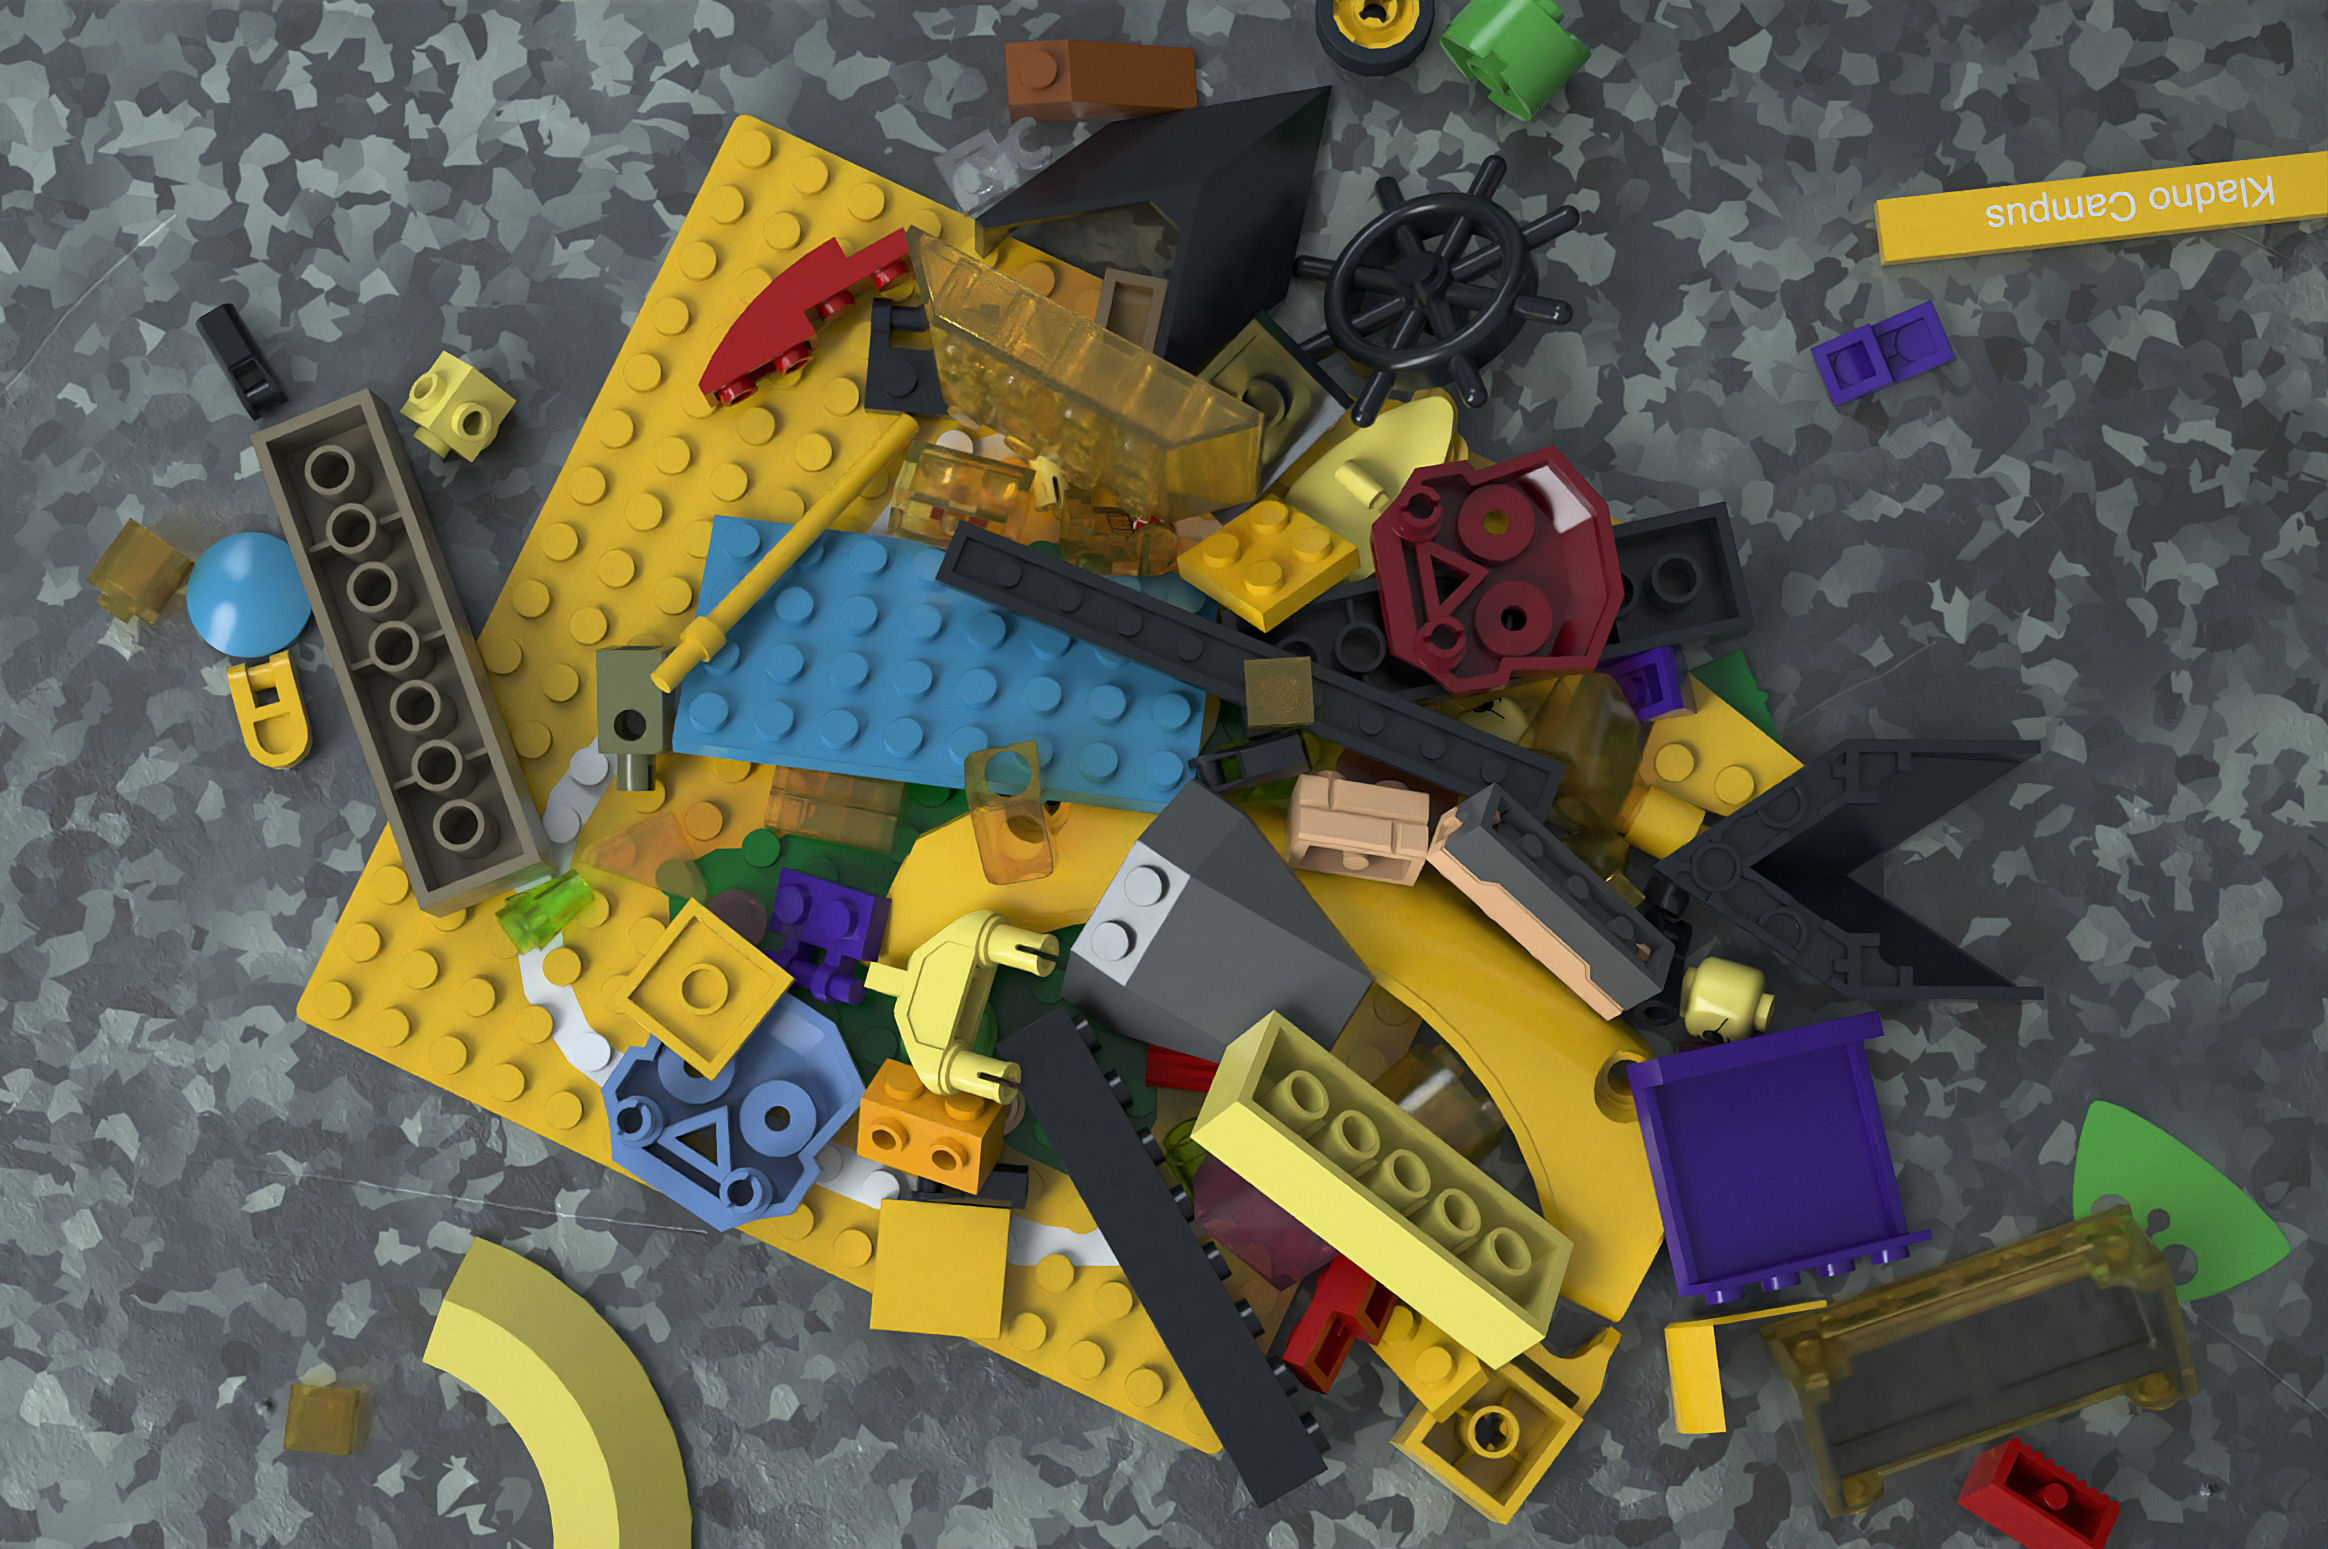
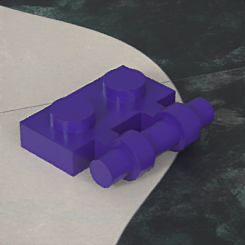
M782 867L768 930L785 935L783 950L779 952L770 949H764L761 952L796 979L788 990L795 991L802 987L811 990L815 999L832 1005H838L842 1002L858 1005L865 997L866 987H864L865 983L854 978L857 960L878 961L892 899L804 870ZM816 946L827 949L825 962L821 966L812 964Z

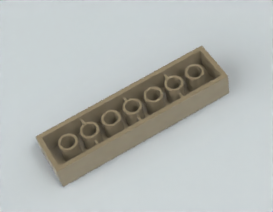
M366 388L250 435L420 910L442 918L559 871L389 405L369 388Z

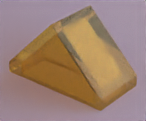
M665 809L585 848L580 860L589 867L686 900H690L693 897L707 907H710L714 896L675 814L669 809Z

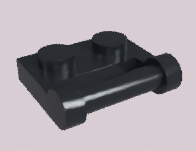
M874 297L871 312V335L864 401L865 413L895 416L905 413L911 417L992 423L1001 308L981 306L980 312L897 306L894 305L893 299ZM892 330L978 337L977 354L891 348Z

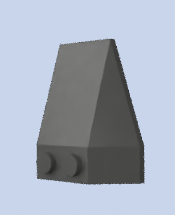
M1196 778L1188 781L1134 843L1070 950L1060 996L1114 1033L1220 1064L1227 1046L1273 1010L1330 1053L1376 978L1252 818L1233 803Z

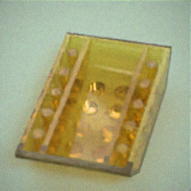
M910 225L904 236L920 319L944 404L949 406L947 412L955 420L974 430H981L982 426L985 425L1005 436L1003 439L1004 444L1015 453L1033 461H1036L1039 455L1061 466L1059 473L1072 484L1087 491H1093L1095 485L1118 497L1115 503L1123 511L1142 521L1148 522L1153 516L1169 524L1255 500L1261 490L1265 429L1264 413L914 225Z

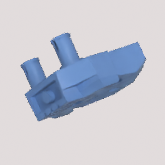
M788 992L784 994L715 1082L710 1081L705 1076L700 1078L691 1077L686 1069L687 1062L653 1034H650L645 1047L629 1046L601 1088L609 1118L612 1160L721 1232L754 1220L796 1213L824 1172L818 1157L860 1111V1100L867 1089L839 1026ZM777 1106L786 1108L790 1114L789 1126L782 1131H773L767 1123L768 1113ZM716 1126L717 1162L682 1140V1138Z

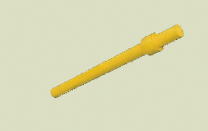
M902 413L707 617L698 616L680 634L682 643L650 675L658 688L666 693H670L700 661L709 662L727 643L725 635L920 432L919 424L911 416Z

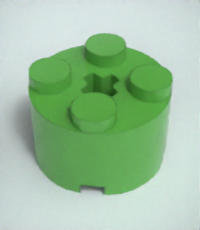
M1471 0L1447 26V29L1439 39L1440 45L1448 58L1470 82L1477 77L1486 87L1492 90L1488 98L1508 114L1524 122H1529L1536 113H1540L1591 57L1589 49L1576 36L1563 30L1558 25L1564 18V14L1552 0Z

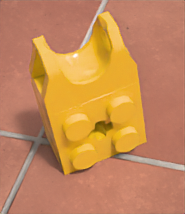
M1603 1326L1590 1341L1577 1347L1571 1354L1560 1358L1550 1354L1539 1341L1496 1370L1483 1361L1490 1380L1441 1424L1419 1400L1389 1442L1488 1520L1507 1525L1584 1420L1582 1418L1601 1391L1608 1360L1619 1343L1622 1334L1612 1326L1609 1328ZM1491 1415L1494 1419L1489 1428L1496 1435L1492 1443L1484 1441L1477 1443L1475 1439L1477 1435L1475 1425L1479 1418L1487 1419Z

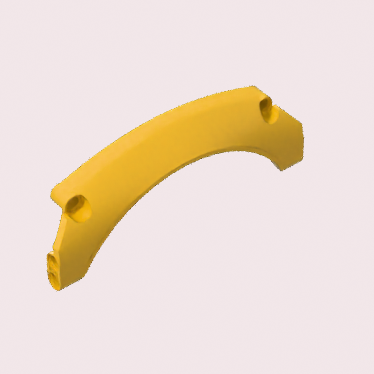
M1236 793L1224 797L1252 818L1285 861L1287 809ZM1011 795L1008 801L997 796L920 834L910 855L908 854L904 859L886 896L892 900L878 961L875 963L906 971L909 958L915 950L957 919L981 909L1000 912L1009 920L1011 926L1040 934L1087 923L1134 843L1159 814L1068 802L1046 806L1040 804L1034 798ZM1290 867L1375 976L1376 980L1374 982L1418 1013L1458 1052L1490 1093L1515 1135L1533 1177L1545 1221L1574 1242L1558 1296L1618 1323L1629 1307L1657 1254L1665 1232L1630 1081L1618 1079L1612 1074L1610 1068L1620 1060L1629 1059L1639 1063L1656 1059L1655 1051L1650 1043L1620 1015L1608 1021L1604 1019L1541 961L1534 958L1502 926L1488 917L1483 909L1467 895L1421 869L1414 885L1408 886ZM857 961V963L870 968L871 962Z

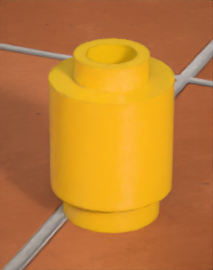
M1633 782L1611 825L1612 829L1624 834L1622 841L1660 860L1681 848L1710 827L1702 824L1706 813L1703 809L1653 784H1650L1647 789Z

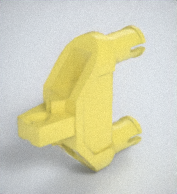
M981 909L957 919L915 950L909 958L906 971L871 961L864 987L898 997L893 1011L895 1013L894 1016L912 1065L921 1081L929 1090L943 1096H952L965 1091L995 1100L1003 1105L1013 1101L1018 1090L995 1083V1079L999 1077L1020 1084V1066L1011 1061L1005 1062L973 1053L972 1050L998 965L1003 964L1029 971L1040 977L1048 976L1056 963L1033 955V952L1040 951L1058 956L1059 942L1054 935L1040 934L1011 926L1009 920L1000 912Z

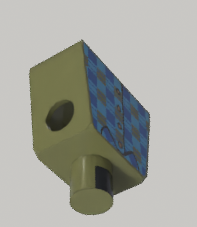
M612 645L596 650L598 751L602 754H617V790L654 791L656 754H665L673 750L675 688L670 693L662 691L655 685L650 675L676 649V646ZM630 710H635L644 717L646 731L643 735L635 734L628 728L627 715Z

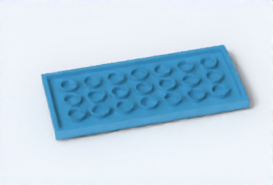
M715 515L695 619L698 616L707 617L794 525ZM826 529L725 635L727 643L709 662L700 661L684 677L672 736L673 752L1160 814L1188 781L1196 778V768L1190 770L1188 761L1199 755L1207 692L936 583L935 578L949 547L948 544ZM1060 559L1216 623L1218 602L1182 579L1180 574Z

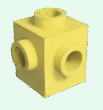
M443 351L431 369L420 376L413 384L409 393V399L399 412L419 427L412 437L433 453L444 459L448 452L452 450L468 461L473 462L479 452L492 443L497 435L500 423L513 407L516 400L474 367Z

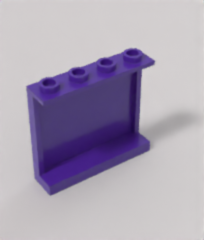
M1878 1010L1626 1066L1679 1297L1705 1294L1707 1305L1738 1300L1746 1297L1743 1286L1746 1284L1760 1281L1763 1292L1801 1284L1799 1271L1816 1268L1818 1278L1839 1275L1856 1270L1854 1262L1856 1257L1870 1254L1872 1265L1892 1262L1911 1257L1908 1248L1909 1244L1933 1239L1930 1229L1908 1232L1863 1040L1884 1036Z

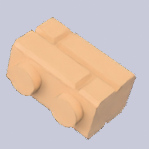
M1329 770L1317 771L1311 775L1300 774L1287 807L1285 862L1291 868L1413 886L1428 853L1429 827H1427V823L1429 820V794L1410 791L1405 784L1392 780L1381 781L1374 785L1347 781L1342 774Z

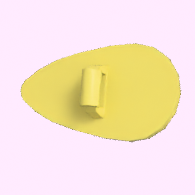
M1432 396L1419 399L1383 413L1377 417L1372 426L1358 429L1322 456L1292 485L1284 498L1285 502L1358 547L1361 567L1334 586L1370 579L1376 574L1370 548L1372 524L1398 497L1415 468L1447 463L1454 438L1456 414L1454 407L1445 398Z

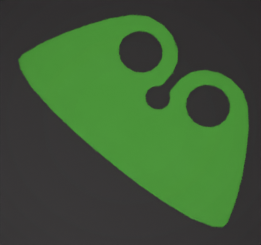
M2094 1101L2090 1105L2081 1131L2074 1170L2072 1197L2073 1216L2077 1228L2090 1243L2103 1249L2119 1250L2131 1246L2140 1239L2148 1228L2147 1218L2151 1211L2154 1209L2166 1211L2170 1217L2168 1228L2154 1233L2145 1245L2141 1256L2144 1277L2157 1294L2170 1301L2188 1302L2206 1298L2250 1280L2271 1268L2289 1254L2291 1249L2288 1240L2277 1224L2237 1185L2191 1149L2159 1127L2124 1107L2106 1101ZM2107 1194H2114L2124 1198L2132 1212L2128 1228L2117 1235H2105L2099 1232L2091 1219V1209L2095 1201ZM2173 1244L2189 1248L2195 1254L2197 1260V1271L2194 1278L2180 1286L2165 1282L2159 1276L2156 1268L2160 1252L2165 1247Z

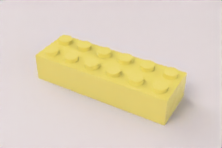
M1275 1010L1227 1046L1190 1135L1194 1141L1494 1370L1546 1337L1574 1242Z

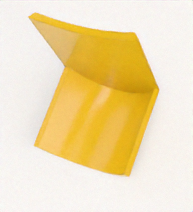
M1809 1298L1670 1322L1664 1328L1677 1433L1702 1434L1726 1432L1714 1325L1827 1307V1301H1809Z

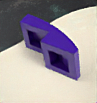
M1931 300L1874 325L1868 323L1811 348L1834 407L1872 395L1957 360Z

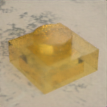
M1310 656L1244 660L1248 729L1314 725Z
M292 1383L283 1449L342 1456L352 1455L360 1390Z

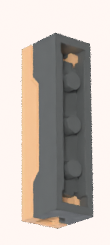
M1496 782L1460 803L1458 808L1455 806L1441 815L1426 859L1445 878L1454 883L1483 909L1488 917L1502 926L1534 958L1541 961L1604 1019L1608 1021L1621 1014L1623 1010L1627 1011L1663 991L1676 946Z

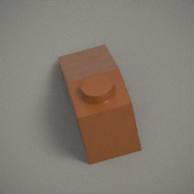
M1071 39L1005 43L1011 125L1148 116L1198 107L1194 48Z

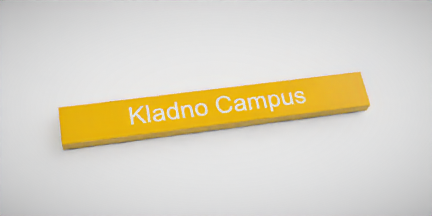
M2328 151L1877 200L1873 206L1881 266L2327 218Z

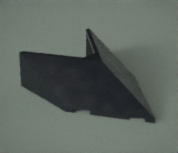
M1332 85L1112 121L975 219V251L984 259L1019 226L1151 204L1180 233L1145 391L1142 419L1150 425L1263 309L1270 316L1286 301Z
M1845 739L1651 867L1845 999L2025 1005L2044 1000V987H2017L1884 897L1883 854L2021 763L2040 754L2041 740Z

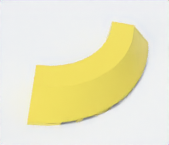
M475 1236L443 1299L422 1362L448 1372L479 1392L506 1417L522 1438L536 1464L545 1487L551 1511L554 1549H692L693 1513L692 1505L689 1502L687 1478L683 1467L684 1461L671 1420L667 1417L661 1400L652 1386L651 1379L641 1361L625 1340L623 1341L614 1328L596 1311V1308L585 1297H581L556 1278L552 1272L513 1250Z

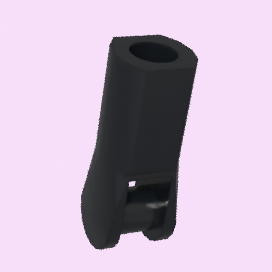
M222 304L198 318L195 323L197 330L243 407L254 421L261 418L259 411L279 400L282 404H285L289 401L281 383L233 304ZM259 367L265 379L245 389L239 378Z
M1300 728L1205 754L1188 761L1190 770L1196 768L1199 781L1222 797L1312 771L1308 748ZM1238 759L1243 779L1227 783L1221 763Z
M1652 908L1644 915V918L1676 947L1663 991L1634 1006V1017L1658 1027L1669 1025L1680 1017L1684 966L1693 932L1690 923L1683 920L1672 923L1665 919V914L1662 910Z
M996 1163L977 1195L961 1190L960 1195L942 1194V1183L918 1176L917 1190L910 1191L909 1198L927 1202L1025 1210L1028 1195L1029 1165Z

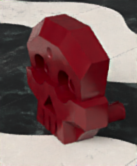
M1554 445L1475 471L1467 459L1415 468L1398 497L1371 527L1370 548L1390 656L1393 655L1425 671L1451 693L1455 699L1503 691L1510 677L1592 674L1595 670L1624 598V587L1608 504ZM1490 514L1501 515L1507 522V530L1500 535L1489 533L1484 527V518ZM1433 568L1463 582L1441 605H1439ZM1508 609L1518 610L1524 616V627L1518 631L1506 629L1501 621L1502 613Z

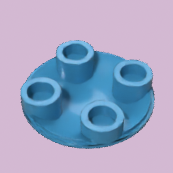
M245 532L221 539L201 555L189 577L186 599L188 612L194 627L207 643L231 656L258 658L294 646L300 639L301 633L312 612L289 544L272 535Z

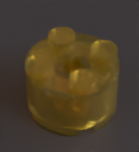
M1420 1043L1417 1044L1370 1084L1475 1166L1503 1143L1498 1131L1508 1123L1502 1113L1483 1093L1478 1097H1472L1458 1080L1465 1074L1463 1067L1441 1043L1431 1050Z

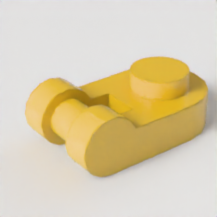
M290 650L270 655V662L251 668L246 662L228 667L226 669L227 679L244 742L250 755L259 763L277 770L290 769L301 763L310 752L313 736L300 687L298 669ZM276 686L280 702L259 707L257 692Z

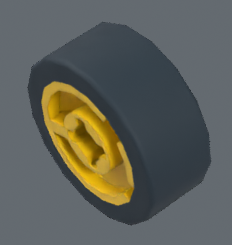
M1316 0L1315 7L1316 34L1325 53L1342 69L1364 77L1388 76L1408 67L1424 51L1435 18L1434 0ZM1370 4L1382 6L1386 11L1385 22L1382 23L1379 18L1372 17L1363 20L1364 8Z

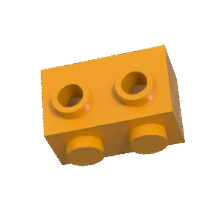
M887 1058L860 1100L857 1155L977 1195L1002 1155L1006 1105L965 1091L952 1096L933 1093L921 1081L913 1066Z

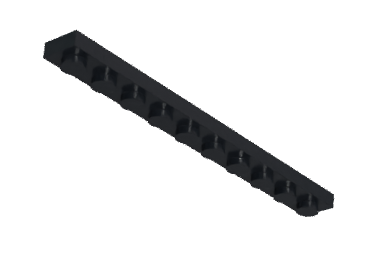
M961 519L935 578L936 583L1295 729L1300 728L1305 733L1465 798L1472 797L1496 782L1542 825H1544L1567 768L1566 764Z

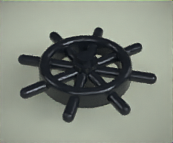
M1495 154L1489 155L1483 160L1466 193L1437 192L1405 201L1397 181L1391 176H1382L1374 184V193L1382 213L1368 222L1354 235L1341 251L1337 260L1309 255H1300L1295 258L1292 270L1295 277L1300 280L1326 284L1323 312L1327 329L1298 345L1316 363L1340 352L1351 369L1367 380L1351 411V420L1359 428H1368L1374 424L1391 390L1419 391L1455 382L1464 404L1471 409H1479L1486 404L1488 392L1478 370L1505 350L1520 332L1526 321L1564 326L1572 320L1573 308L1567 301L1537 296L1539 269L1534 250L1576 228L1580 222L1579 211L1574 206L1563 205L1520 228L1517 221L1508 211L1492 201L1507 170L1504 158ZM1444 235L1435 252L1426 250L1423 243L1424 240ZM1473 235L1483 237L1492 242L1461 259ZM1401 254L1403 260L1396 271L1383 269L1393 258ZM1502 267L1501 276L1496 288L1469 284ZM1366 292L1389 296L1361 311ZM1470 310L1479 312L1472 320L1468 316ZM1398 321L1385 347L1378 346L1364 339ZM1422 331L1428 335L1436 336L1437 342L1414 348Z

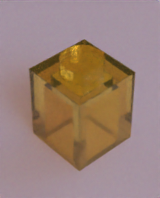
M130 518L85 581L102 592L95 603L124 623L128 624L131 618L136 615L152 625L196 563Z

